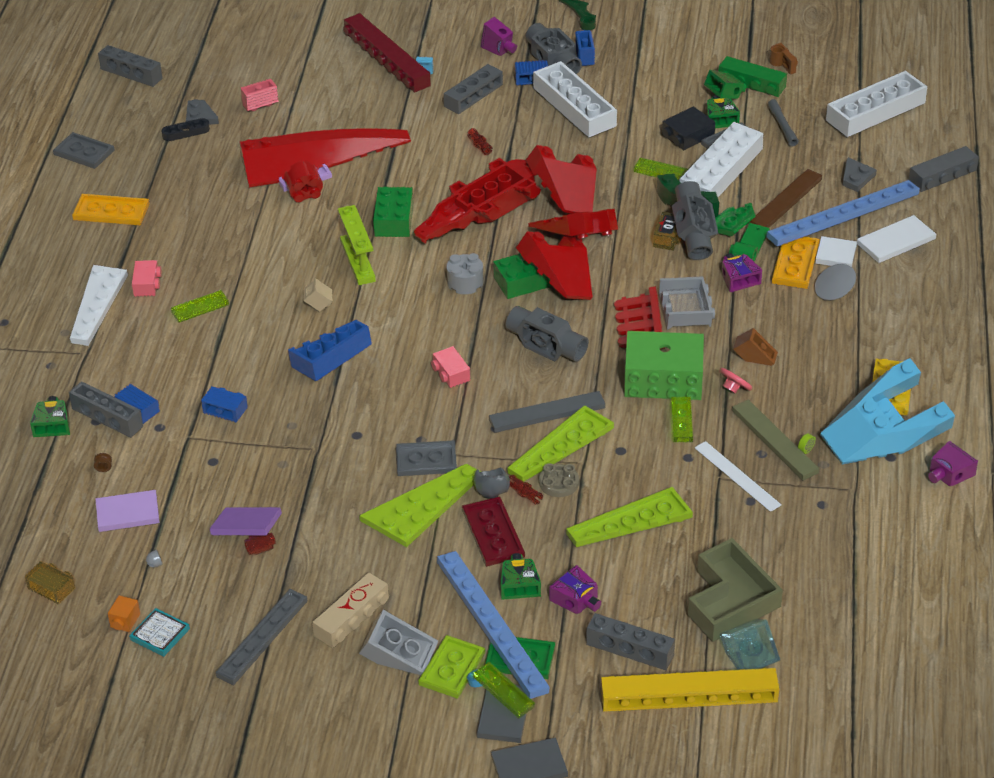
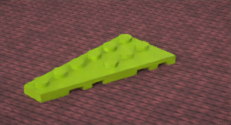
M464 464L359 515L360 521L407 548L475 485L474 474L477 469Z

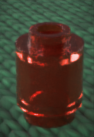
M268 532L267 535H250L248 539L244 540V544L249 555H258L274 549L273 545L276 544L273 533Z

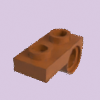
M782 43L771 46L770 64L773 66H783L790 75L796 73L798 61L788 48Z

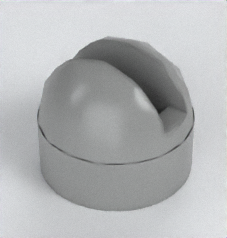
M157 550L150 552L146 556V562L150 567L154 568L163 565Z

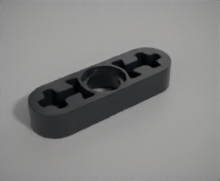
M205 118L168 125L161 130L162 138L165 141H174L209 132L210 125L209 120Z

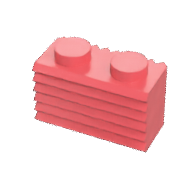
M272 79L241 87L242 104L247 111H256L260 107L272 106L273 103L279 102L277 86Z
M157 260L135 261L132 280L135 297L144 295L146 297L148 295L155 296L156 289H160V279L158 277H161L162 271L161 266H158Z
M454 346L433 353L431 365L434 371L439 372L443 383L446 382L452 388L453 386L463 384V382L470 381V368Z

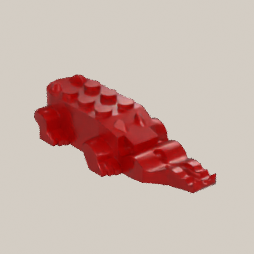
M497 158L488 164L490 172L471 183L465 184L459 180L450 185L451 196L438 203L430 217L415 228V237L426 243L429 238L440 237L454 228L464 229L472 221L477 223L493 222L530 199L536 198L540 194L541 188L536 185L535 175L532 173L527 161L514 159L505 162L501 158Z

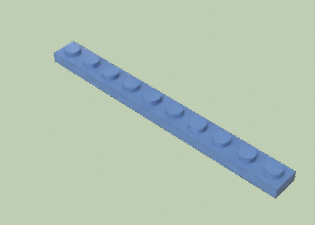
M907 180L767 231V238L776 246H780L918 195L920 188Z
M454 551L437 556L438 565L528 698L532 699L548 694L549 685L458 553Z

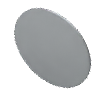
M836 264L828 267L818 276L815 282L816 294L824 300H836L845 296L856 282L854 269L846 264Z

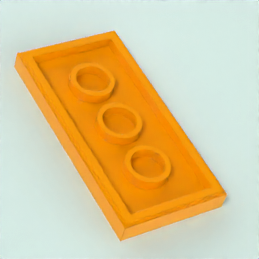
M81 194L72 217L73 220L141 225L150 202L149 199Z
M801 237L781 245L772 277V284L808 289L820 239Z

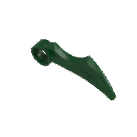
M559 0V2L570 7L579 16L580 28L582 30L595 29L596 15L587 10L588 2L581 0Z

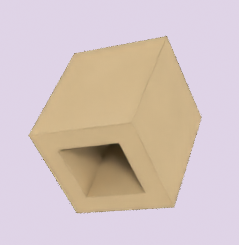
M315 279L304 288L303 301L321 312L325 307H329L333 301L332 289Z

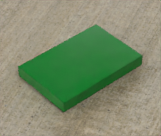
M516 637L542 677L549 679L556 642ZM490 642L485 670L513 675Z

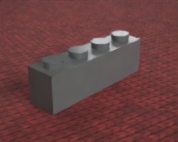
M967 146L910 167L909 181L919 187L920 192L926 191L977 171L979 156Z

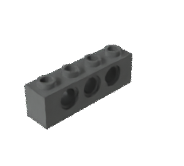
M109 45L98 53L101 70L152 87L163 79L160 62Z
M489 64L485 65L444 93V107L457 114L462 113L503 85V71Z
M81 381L69 392L73 410L131 438L143 427L140 409Z
M597 613L594 614L587 627V645L666 671L674 657V638Z

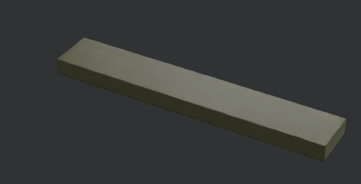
M749 399L733 406L732 412L802 481L819 473V468Z

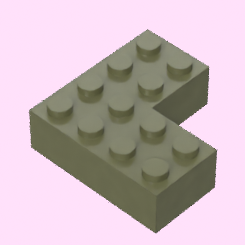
M733 538L698 554L697 572L712 587L689 598L688 616L712 642L781 607L783 589Z

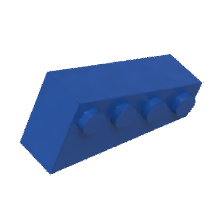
M354 320L336 328L334 333L320 335V339L314 342L308 340L302 343L303 346L298 349L292 347L288 349L292 368L317 381L372 344L369 326Z

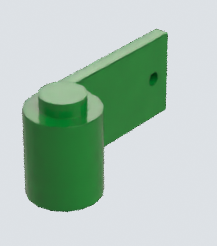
M749 223L741 241H736L735 244H732L729 253H732L735 257L745 254L755 262L767 237V231H770V228Z

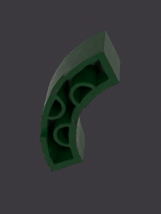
M675 174L657 175V194L665 205L669 204L672 206L677 202L675 188L681 182L676 178ZM701 191V195L712 204L716 218L719 215L720 203L717 193Z

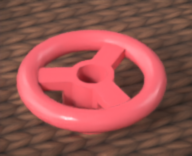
M725 368L719 369V372L727 378L722 386L736 394L740 386L748 391L752 390V386L736 374Z

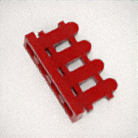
M656 286L649 287L650 295H645L644 293L638 297H622V299L614 302L615 310L622 311L615 315L616 321L624 323L617 326L618 335L623 336L618 339L619 347L627 348V331L663 332Z

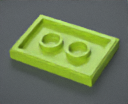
M446 635L418 680L419 686L458 699L468 683V674L477 668L485 654V648Z

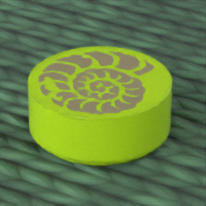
M809 433L805 434L799 441L798 449L804 454L809 453L815 444L816 438Z

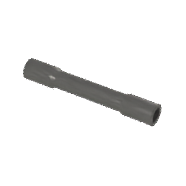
M770 100L768 107L784 132L787 142L792 147L796 146L799 140L784 117L777 100Z

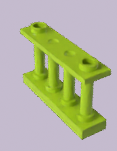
M356 206L338 208V213L347 232V235L340 236V242L357 284L363 285L376 282L375 274L367 257V252L374 251Z

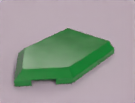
M747 203L745 207L737 209L734 206L729 207L715 218L718 233L733 236L756 217L752 203Z

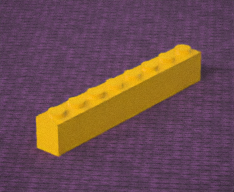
M776 668L601 677V696L603 712L776 703L779 697V684Z

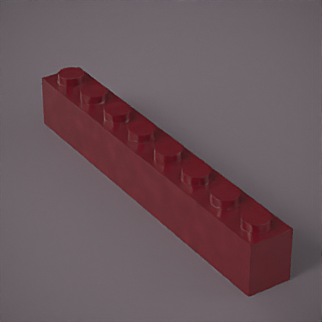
M361 13L344 19V33L360 45L363 50L367 51L371 57L375 58L398 80L404 83L407 88L415 93L431 86L430 72Z

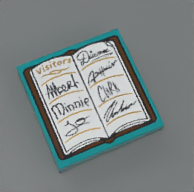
M155 608L129 636L131 641L164 657L190 630V626L188 623Z

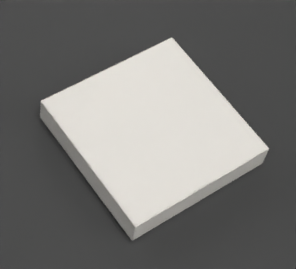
M821 236L815 263L828 266L846 264L852 267L857 242Z

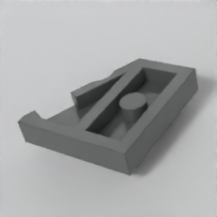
M188 100L186 121L205 118L209 120V125L219 124L218 116L205 100Z
M848 157L843 186L858 192L876 176L877 170Z

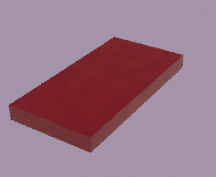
M501 497L462 505V512L486 567L503 563L505 560H511V555L515 553H520L525 558V551Z

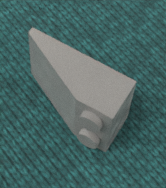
M382 610L373 622L359 654L376 664L422 675L429 664L438 640Z

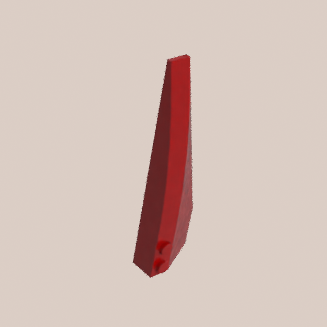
M333 129L263 137L253 140L248 139L240 141V150L248 186L256 187L279 183V177H282L284 181L285 172H288L291 169L290 166L297 162L307 161L311 165L314 164L317 170L323 167V164L330 168L352 161L353 157L356 156L362 158L372 151L378 153L383 151L385 147L393 148L409 143L411 139L408 130Z

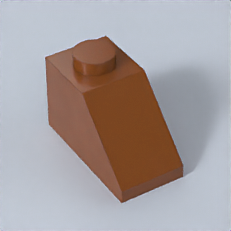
M754 328L737 336L733 347L736 354L744 361L769 366L775 364L778 354Z

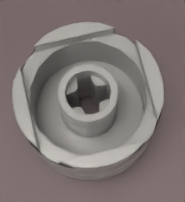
M454 254L450 256V260L447 263V284L451 290L453 288L458 294H472L477 292V288L483 286V263L477 254Z

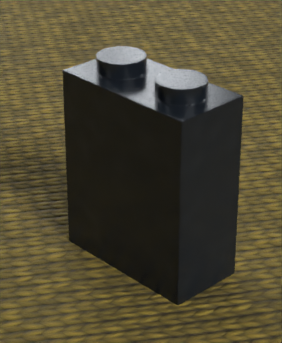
M694 106L662 121V135L683 151L715 134V121Z

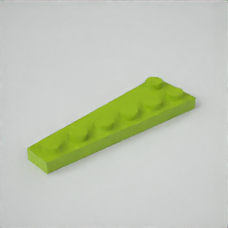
M584 405L508 467V474L524 482L543 471L544 465L548 463L555 464L595 439L605 435L614 429V422Z
M670 487L566 529V534L576 547L674 522H682L693 518V511L675 489Z

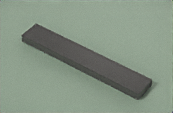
M600 391L492 414L489 415V421L496 433L572 416L584 405L594 411L604 409L605 401Z
M289 589L216 671V677L231 685H235L307 603V596Z

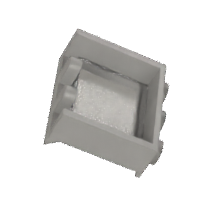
M703 277L660 278L658 296L667 330L673 326L709 325L711 327L712 319H715V309L711 307L712 298L708 296V284H705Z

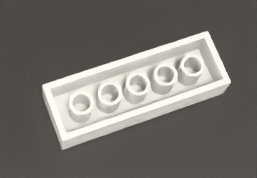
M561 61L533 72V88L588 137L617 126V109Z
M903 71L827 104L826 121L849 137L924 104L927 86L907 71Z
M733 122L680 178V182H697L700 186V191L716 192L719 197L763 149V133Z

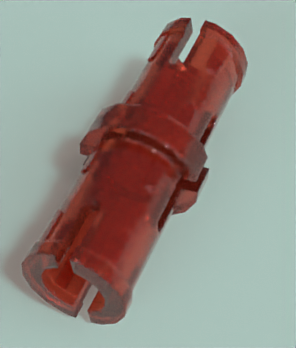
M471 128L467 132V136L473 141L474 146L479 148L484 155H489L493 151L491 150L493 147L486 141V138L480 135L475 128Z
M516 475L509 477L514 481V483L510 481V487L516 490L519 496L526 497L535 505L540 503L535 497L543 499V494L533 489L530 483L523 482Z

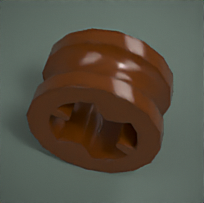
M107 453L97 454L94 457L95 470L98 472L109 471L112 467V457Z

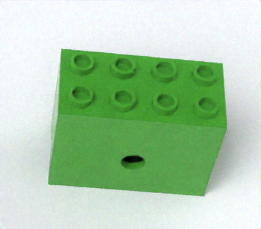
M627 331L625 397L701 400L704 334ZM667 347L670 351L662 352L660 348Z

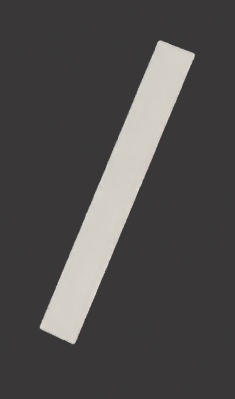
M706 441L695 447V449L770 512L781 506L777 500Z

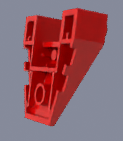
M536 145L526 158V161L532 173L541 178L542 186L544 188L548 187L552 192L550 196L560 209L570 214L585 211L593 212L597 172L593 159L588 155L577 154L571 163L556 160L550 147Z
M615 209L595 212L585 211L528 223L529 227L567 236H577V239L586 238L588 234L602 233V236L611 235L613 230H618Z
M527 231L516 249L529 264L532 262L539 268L537 272L540 275L545 274L550 279L549 283L565 298L586 300L593 298L587 248L583 244L582 239H577V236L564 235L558 245H549L544 239V235L540 232Z

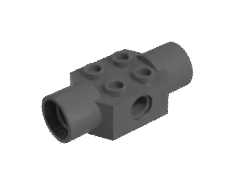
M535 23L529 27L526 32V40L531 44V54L538 61L547 60L548 66L561 61L576 75L579 73L582 62L576 56V43L560 28H546L541 23Z
M686 181L680 183L675 188L677 202L672 205L677 234L686 242L688 257L692 260H703L712 255L711 239L718 234L713 206L701 195L700 186L697 182Z
M515 306L510 311L506 320V328L519 335L525 348L554 362L562 355L577 362L583 358L589 344L587 337L572 331L568 321L538 307L531 312L520 306Z

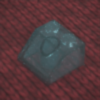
M756 619L720 633L725 652L738 670L760 669L780 661L766 619Z

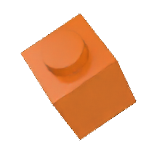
M119 595L108 612L110 627L130 632L140 616L138 600Z

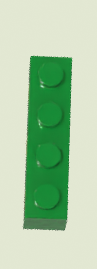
M726 56L719 65L718 71L734 75L745 83L748 89L779 97L786 88L787 73L729 56Z

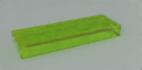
M639 158L634 167V172L653 177L675 174L679 181L689 170L688 168L645 158Z
M220 290L171 307V312L177 322L180 323L228 306L229 300Z
M671 397L673 442H693L691 397Z
M490 662L474 672L473 678L517 718H521L534 708L535 702Z

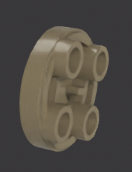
M551 463L544 465V470L539 476V485L544 493L553 497H565L577 490L579 475L574 465H554Z

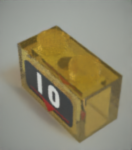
M662 212L653 234V247L674 251L676 244H680L681 237L677 234L674 214Z

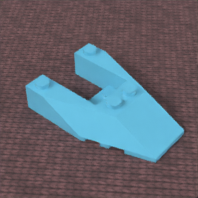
M910 358L893 366L861 391L821 432V437L842 464L864 461L875 456L879 458L886 457L887 454L897 452L902 454L952 428L955 415L944 401L906 421L889 401V399L919 384L921 371Z

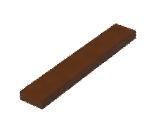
M807 169L755 215L756 217L750 223L768 228L771 227L822 180V175Z

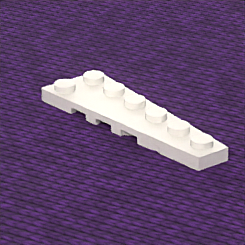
M93 265L70 336L71 343L89 346L128 276L127 270Z

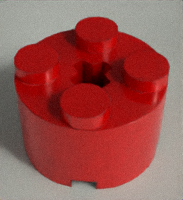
M307 161L297 162L290 166L291 169L284 174V181L295 202L299 203L305 199L319 198L323 182L314 164L311 165Z

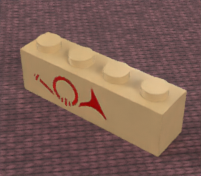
M367 573L312 622L314 637L332 648L339 642H342L352 630L357 629L360 623L367 617H370L380 605L386 603L389 598L388 584L371 573Z

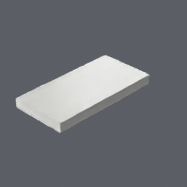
M913 215L858 238L857 244L874 260L880 263L936 239V233Z

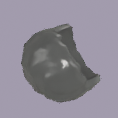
M501 467L482 472L477 469L474 474L475 488L484 498H495L509 490V476Z

